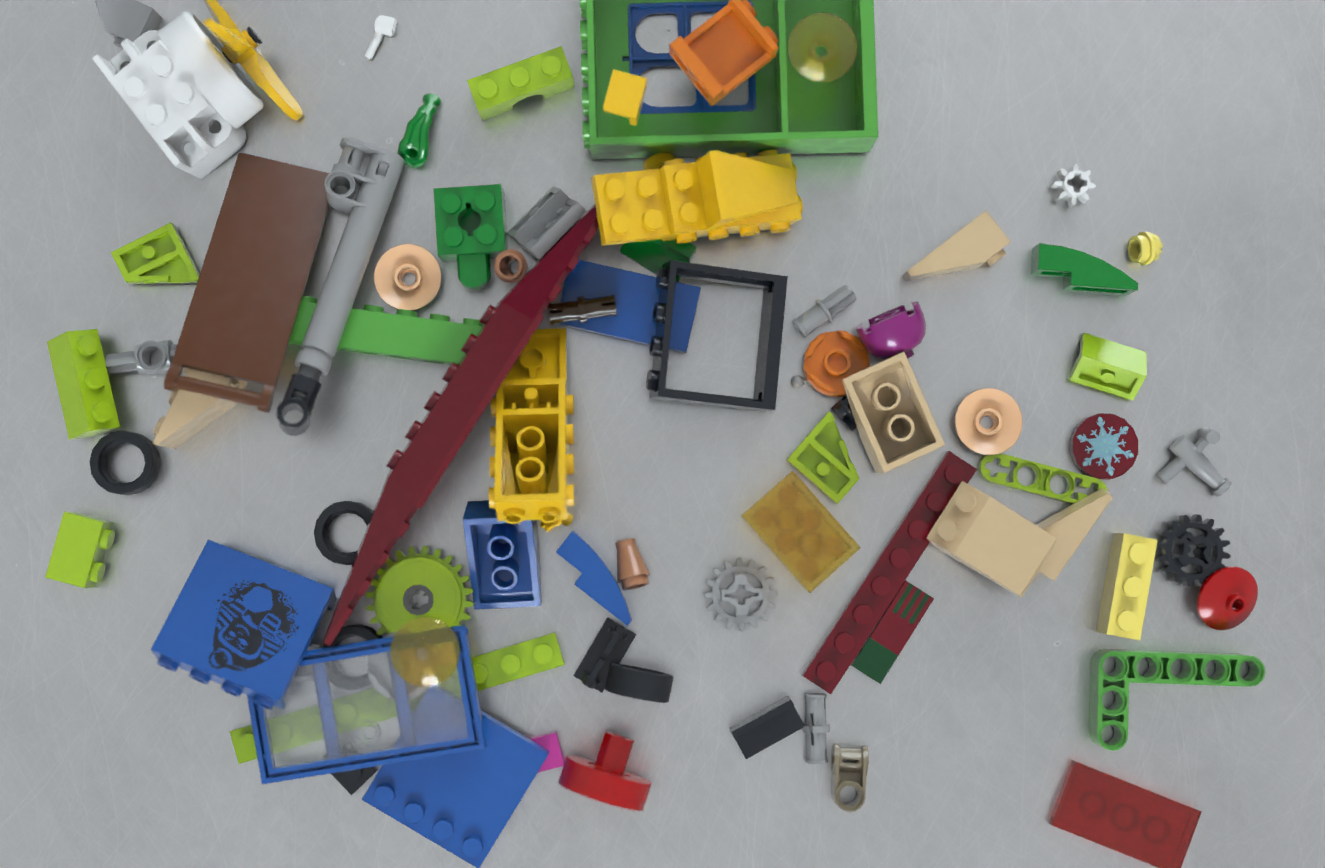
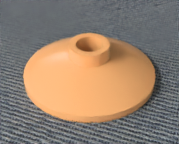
M402 244L389 249L379 259L374 272V283L379 296L395 309L411 311L421 309L436 297L441 286V269L437 260L428 250L414 244ZM407 274L415 275V282L412 285L404 283V277Z
M984 388L970 393L962 400L956 411L955 428L959 439L968 449L981 455H996L1005 452L1016 443L1022 430V414L1018 404L1010 395L998 389ZM984 416L989 417L992 421L989 429H985L981 425V419Z

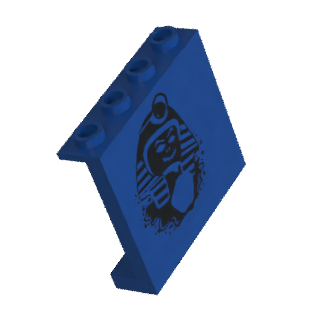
M208 540L160 630L151 651L158 659L157 664L167 670L176 672L180 668L190 672L189 677L200 683L208 684L211 680L221 684V689L230 695L240 697L243 693L254 697L253 702L263 708L272 710L273 706L284 709L286 705L283 700L326 609L331 611L337 599L334 588Z

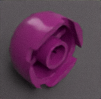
M912 302L914 309L906 311L904 305L869 319L871 325L866 329L863 328L862 324L858 325L856 331L866 350L873 356L882 359L893 357L901 352H905L907 359L914 356L912 349L922 342L926 332V322L919 302Z

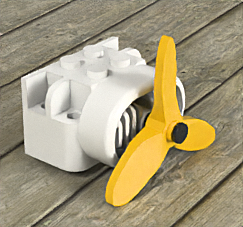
M204 0L214 20L208 17L205 21L201 22L191 12L184 11L159 31H147L133 42L129 39L123 40L121 42L123 50L110 61L98 54L92 58L173 165L201 180L242 148L246 141V130L243 124L263 108L262 98L236 63H239L253 81L290 118L297 121L303 116V112L293 95L276 75L271 65L256 49L259 46L258 43H263L250 26L247 27V30L241 31L217 0Z

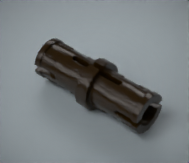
M614 294L584 299V296L577 297L576 301L549 303L547 306L550 325L578 320L581 323H587V319L617 316Z

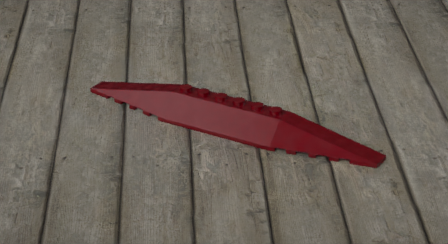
M595 203L498 302L496 307L491 304L488 306L479 322L484 324L477 336L472 333L461 348V351L465 353L458 365L452 362L442 380L447 382L440 394L434 391L423 407L428 411L421 423L415 420L406 433L405 438L409 439L408 444L403 451L396 449L386 465L391 470L386 477L325 633V644L331 645L353 612L361 596L365 594L371 585L372 579L379 568L389 558L390 551L399 537H403L409 528L411 518L417 509H421L541 323L544 318L542 314L551 301L555 300L562 289L563 281L569 272L573 271L579 261V256L587 244L591 242L599 227Z

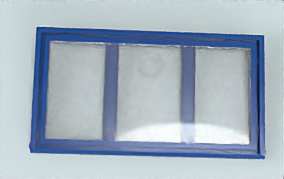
M466 625L307 650L283 700L286 704L284 709L273 706L272 710L263 708L253 702L254 697L247 695L262 784L485 749L487 744L468 638L469 631Z

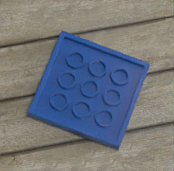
M432 682L412 715L417 744L468 736L463 699ZM482 710L481 715L487 744L485 749L382 765L361 799L476 868H480L549 755V750ZM401 735L393 747L403 746Z

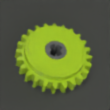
M415 546L409 547V555H405L402 550L396 551L397 560L394 561L390 557L385 563L388 567L386 569L380 567L377 572L380 575L379 579H372L371 585L375 587V590L366 593V597L372 598L374 603L367 606L366 610L375 611L376 614L370 620V623L379 622L382 626L377 631L378 635L404 630L416 633L463 625L460 623L462 619L470 620L472 618L469 613L465 612L466 607L475 606V602L467 600V595L473 593L474 590L466 588L464 584L470 580V575L461 577L459 574L464 567L463 564L453 566L451 563L454 556L448 555L445 559L441 558L442 549L439 548L434 551L433 555L430 554L429 546H423L419 554ZM420 590L425 592L423 596H428V603L418 608V602H413V596L418 595ZM439 643L436 646L442 649L445 647V643Z

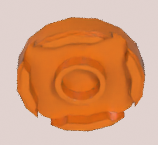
M840 330L819 334L810 342L803 356V371L807 381L816 391L832 397L846 396L841 379L870 367L868 351L861 340L851 333Z

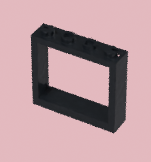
M673 260L663 264L662 269H658L656 276V288L660 289L659 302L654 304L652 316L653 322H656L657 325L656 335L651 337L649 354L653 356L652 370L648 371L646 378V388L650 390L649 398L763 412L775 410L788 276ZM676 277L763 288L753 399L665 388Z

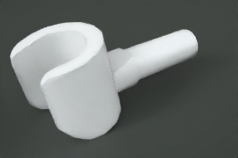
M384 15L376 18L374 25L375 33L364 55L366 58L372 60L382 41L383 35L392 37L395 35L397 20Z

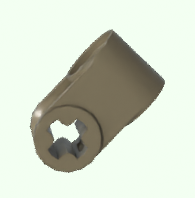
M833 744L831 796L834 803L843 811L854 812L864 804L866 776L869 765L868 746H861L860 749L840 748L839 744ZM843 759H852L856 761H843ZM846 786H853L856 789V798L851 803H842L839 796L840 791Z

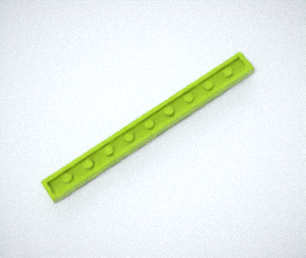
M556 632L472 657L477 691L565 665ZM454 662L438 667L433 682L461 697L457 663ZM375 687L333 699L339 734L398 716L395 699L384 696ZM426 691L410 699L412 711L416 710ZM319 704L269 719L274 753L325 738ZM252 724L229 731L238 764L258 759Z

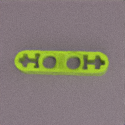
M1002 453L984 455L977 464L978 474L986 482L1069 504H1074L1087 497L1086 494L1074 493V499L1071 498L1075 489V479L1079 480L1076 487L1090 488L1093 484L1095 492L1101 488L1107 490L1103 481L1097 478ZM995 458L999 467L1010 468V462H1013L1014 466L1009 476L1010 482L1005 480L1008 476L1006 473L998 472L993 477L990 476V470L985 468L986 463L993 462ZM1024 466L1031 468L1035 474L1033 483L1028 486L1022 485L1017 478L1019 469ZM1055 475L1063 476L1066 479L1067 488L1062 494H1056L1050 488L1051 478Z

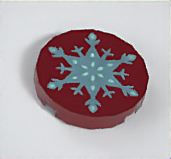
M1099 413L1083 419L1078 424L1070 438V454L1075 466L1086 475L1097 479H1114L1124 475L1134 465L1138 455V438L1133 427L1124 418L1114 414Z

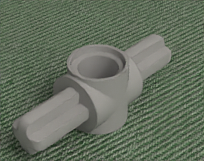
M150 340L140 345H135L134 351L109 354L105 356L107 372L109 374H117L138 370L140 375L167 373L177 344L173 345L171 340L159 342ZM160 349L162 359L157 365L152 366L150 355L154 350Z

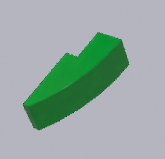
M1039 243L1032 248L1030 275L1063 277V290L1125 295L1138 290V283L1123 271L1085 252Z

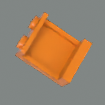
M729 0V3L684 39L679 36L669 44V55L711 107L777 55L778 38L768 26L762 27L755 18L757 13L748 0Z

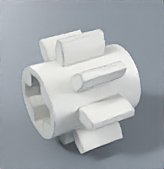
M1074 164L1070 168L1069 173L1063 168L1060 169L1057 175L1061 180L1051 184V188L1057 189L1058 196L1055 199L1056 202L1061 199L1068 201L1069 208L1076 204L1077 198L1080 202L1086 203L1090 199L1086 191L1096 187V184L1090 183L1088 177L1091 171L1083 172L1078 170V164ZM1070 180H1073V186L1079 187L1076 192H1073V186L1068 185Z

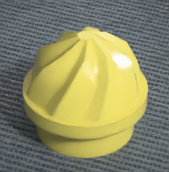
M1140 232L1137 236H1132L1128 242L1129 258L1132 262L1149 265L1159 259L1163 244L1157 235L1149 232Z

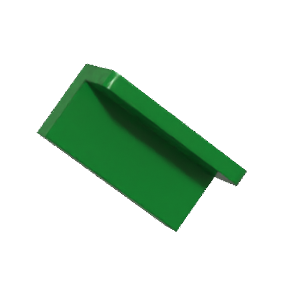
M659 239L624 243L620 253L657 275L658 269H662V265L670 260L690 263L696 254L697 247L691 243L678 244L677 240L663 241ZM676 277V282H679L681 277Z

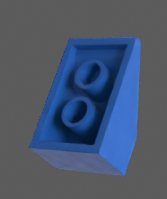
M489 500L468 501L463 516V526L471 588L474 590L472 593L473 602H475L474 610L541 606L537 520H524L517 524L498 521L496 509L489 508Z

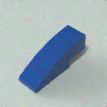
M572 531L556 553L582 573L574 585L628 626L632 618L616 579L594 549L575 531Z

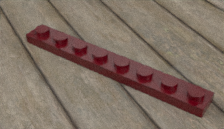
M950 451L945 453L802 673L803 677L829 694H832L930 543L926 537L961 482L969 483L977 470L975 467Z

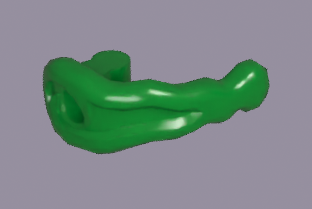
M429 93L424 95L422 99L423 105L418 108L415 116L407 123L404 137L399 143L397 154L404 159L405 165L410 167H421L428 158L430 141H428V131L432 125V117L436 113V108L441 104V100L436 94Z

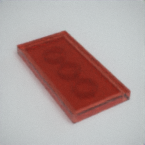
M1072 760L1049 824L1155 867L1181 868L1202 811Z

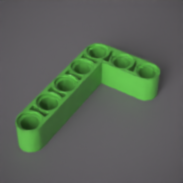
M1124 649L1098 650L1090 660L1089 737L1092 742L1106 750L1115 751L1124 747L1128 739L1129 683L1251 687L1262 682L1265 677V666L1257 657L1239 653ZM1112 656L1116 666L1113 672L1106 674L1103 670V663L1106 658ZM1142 658H1146L1149 662V669L1145 674L1140 675L1137 671V664ZM1180 659L1183 666L1182 671L1179 675L1174 676L1171 672V665L1175 660ZM1213 660L1216 664V671L1214 675L1208 677L1205 673V666L1209 661ZM1246 661L1250 670L1245 678H1241L1239 667ZM1112 690L1115 695V701L1112 706L1105 708L1102 702L1103 696L1106 692ZM1112 725L1114 736L1110 741L1104 742L1102 731L1106 726Z

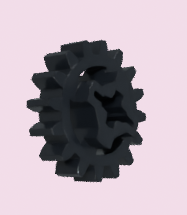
M1193 514L1191 520L1187 515H1180L1178 519L1179 524L1174 520H1169L1166 523L1170 530L1158 531L1163 541L1162 543H1157L1156 548L1161 549V554L1157 555L1154 559L1155 561L1164 562L1165 565L1160 569L1161 573L1167 574L1172 572L1171 582L1178 583L1182 579L1184 587H1192L1193 582L1196 586L1202 587L1206 581L1205 578L1207 579L1216 570L1225 567L1221 563L1222 559L1231 558L1230 554L1223 552V547L1228 546L1230 541L1220 539L1219 536L1225 531L1223 528L1212 529L1214 525L1213 519H1205L1202 522V516L1199 514ZM1195 528L1202 531L1203 534L1194 537L1186 529ZM1189 545L1196 546V548L1193 550V554L1195 557H1189L1188 553L1191 551V547ZM1190 564L1198 572L1187 573L1181 568Z

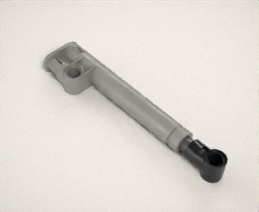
M342 138L340 147L343 151L339 162L334 164L331 173L325 179V193L328 204L332 208L350 215L301 345L302 350L299 351L294 363L299 368L298 373L292 375L283 401L277 407L276 414L280 428L290 436L302 435L310 426V417L322 386L319 382L320 376L328 375L332 364L331 360L335 356L405 164L404 159L397 153L353 138ZM337 186H345L349 189L347 193L342 195L336 194L332 190ZM296 410L303 414L302 419L294 424L286 422L284 420L285 415L289 411Z

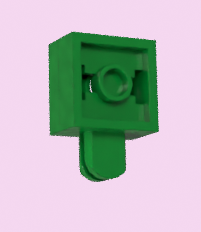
M501 184L433 188L438 257L442 262L457 261L458 279L464 287L475 291L483 289L489 284L491 279L490 259H494L502 251L508 250L505 192Z

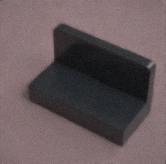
M786 696L731 726L729 729L744 757L747 759L802 729L804 723L795 709L791 698Z

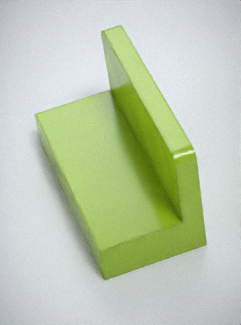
M1083 333L1080 339V354L1070 371V381L1134 400L1147 377V353L1117 342Z

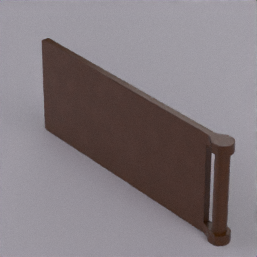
M246 153L238 154L174 357L164 380L165 390L176 392L177 389L255 406L258 411L270 412L278 378L329 209L325 193V179L329 173ZM183 367L264 385L261 393L182 376L181 372Z

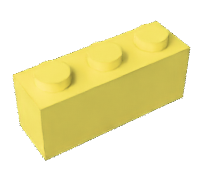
M1113 533L1096 632L1140 641L1157 539L1126 533Z

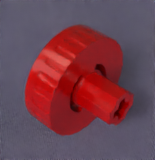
M608 731L604 734L596 761L567 755L558 784L582 796L634 811L644 810L652 783L641 776L625 770L634 740Z

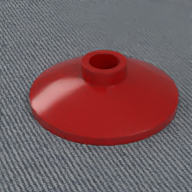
M1237 566L1224 567L1210 575L1203 583L1197 597V612L1202 622L1215 630H1229L1244 622L1253 611L1257 601L1258 587L1255 578L1250 572Z

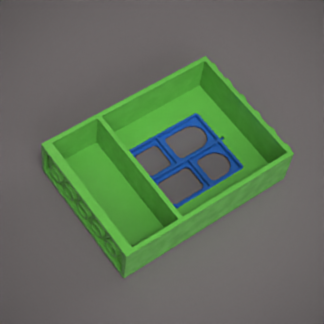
M580 0L581 18H587V20H580L582 51H587V54H581V73L583 75V84L588 83V87H582L584 116H589V121H583L584 149L591 150L592 159L649 158L658 153H671L674 157H700L709 151H720L728 154L747 153V155H758V153L766 150H778V154L870 152L878 138L874 0H748L757 13L755 17L762 27L768 26L778 38L776 57L748 78L749 101L744 105H714L711 107L696 88V102L692 106L655 107L643 102L637 126L631 125L627 117L603 110L613 69L641 76L646 70L655 67H679L669 53H651L641 48L635 36L636 27L640 20L652 14H674L677 17L678 37L681 36L684 39L691 33V16L694 13L718 12L729 3V0Z

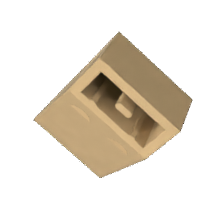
M184 368L186 377L243 390L248 383L242 380ZM177 389L176 392L173 391L170 395L169 404L171 406L166 417H161L154 428L153 434L156 437L153 444L177 449L234 407L238 402Z

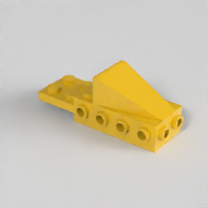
M766 150L758 153V156L747 157V153L728 154L720 151H709L703 157L695 159L696 162L684 163V159H671L665 161L660 169L594 175L591 178L602 246L659 239L663 241L677 240L678 244L694 242L699 237L719 240L735 233H740L741 237L757 235L762 230H771V233L789 231L792 224L802 219L801 214L803 211V203L797 194L795 183L797 180V169L795 164L792 163L791 154H778V150Z
M566 328L536 329L496 391V397L491 399V416L496 417V426L490 427L491 447H495V456H490L489 471L490 477L495 478L494 487H489V508L496 509L498 521L517 524L524 520H540L552 523L559 519H568V506H574L575 504L574 485H568V475H574V454H570V445H574V424H568V415H574V395H567Z

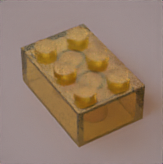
M794 471L789 472L740 515L742 520L808 593H811L861 549Z

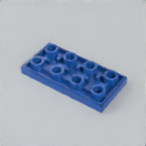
M579 260L573 271H570L565 279L560 303L576 301L577 297L584 296V299L614 294L617 316L587 319V323H581L578 320L556 324L650 345L651 337L656 335L657 325L656 322H653L652 318L655 302H659L660 289L656 288V277ZM680 282L675 283L669 350L686 353L701 287Z

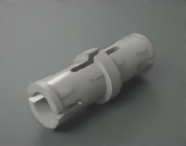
M804 694L806 724L803 725V732L806 733V763H828L826 733L830 732V725L826 724L827 694Z

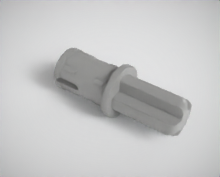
M843 285L822 301L816 300L815 306L798 318L793 319L792 322L798 332L805 338L826 321L831 323L833 321L832 317L855 302L856 296L849 286Z

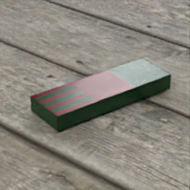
M905 580L851 666L881 684L934 598Z

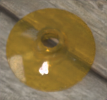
M816 13L803 18L793 28L788 41V55L793 67L803 77L816 82H829L842 77L852 67L857 55V40L850 25L842 18L829 13ZM818 46L825 47L827 55H817L815 48Z
M419 617L408 621L398 629L391 643L390 656L394 669L405 681L415 686L430 687L442 683L455 671L460 658V646L454 631L446 623L432 617ZM423 647L428 651V658L426 660H422L417 656L418 648Z

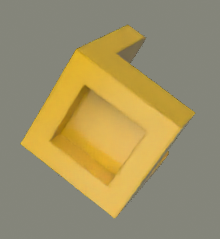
M613 69L603 110L627 117L631 125L637 126L647 89V78Z

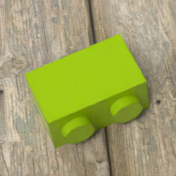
M64 512L45 578L81 588L96 587V584L102 580L106 566L103 563L105 552L111 548L114 541L115 531L112 530L114 522L77 512Z

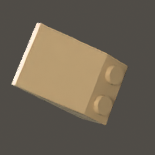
M901 352L841 379L861 441L875 473H886L945 446L905 352Z
M963 481L926 537L938 550L1021 598L1058 541L1053 535L991 496Z

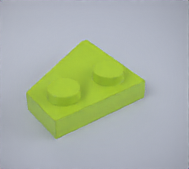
M172 222L111 252L125 282L128 284L197 283L200 275L177 228Z
M830 411L827 412L786 459L789 464L835 504H838L860 479L854 464L851 462L846 444L842 440L836 426L835 418Z

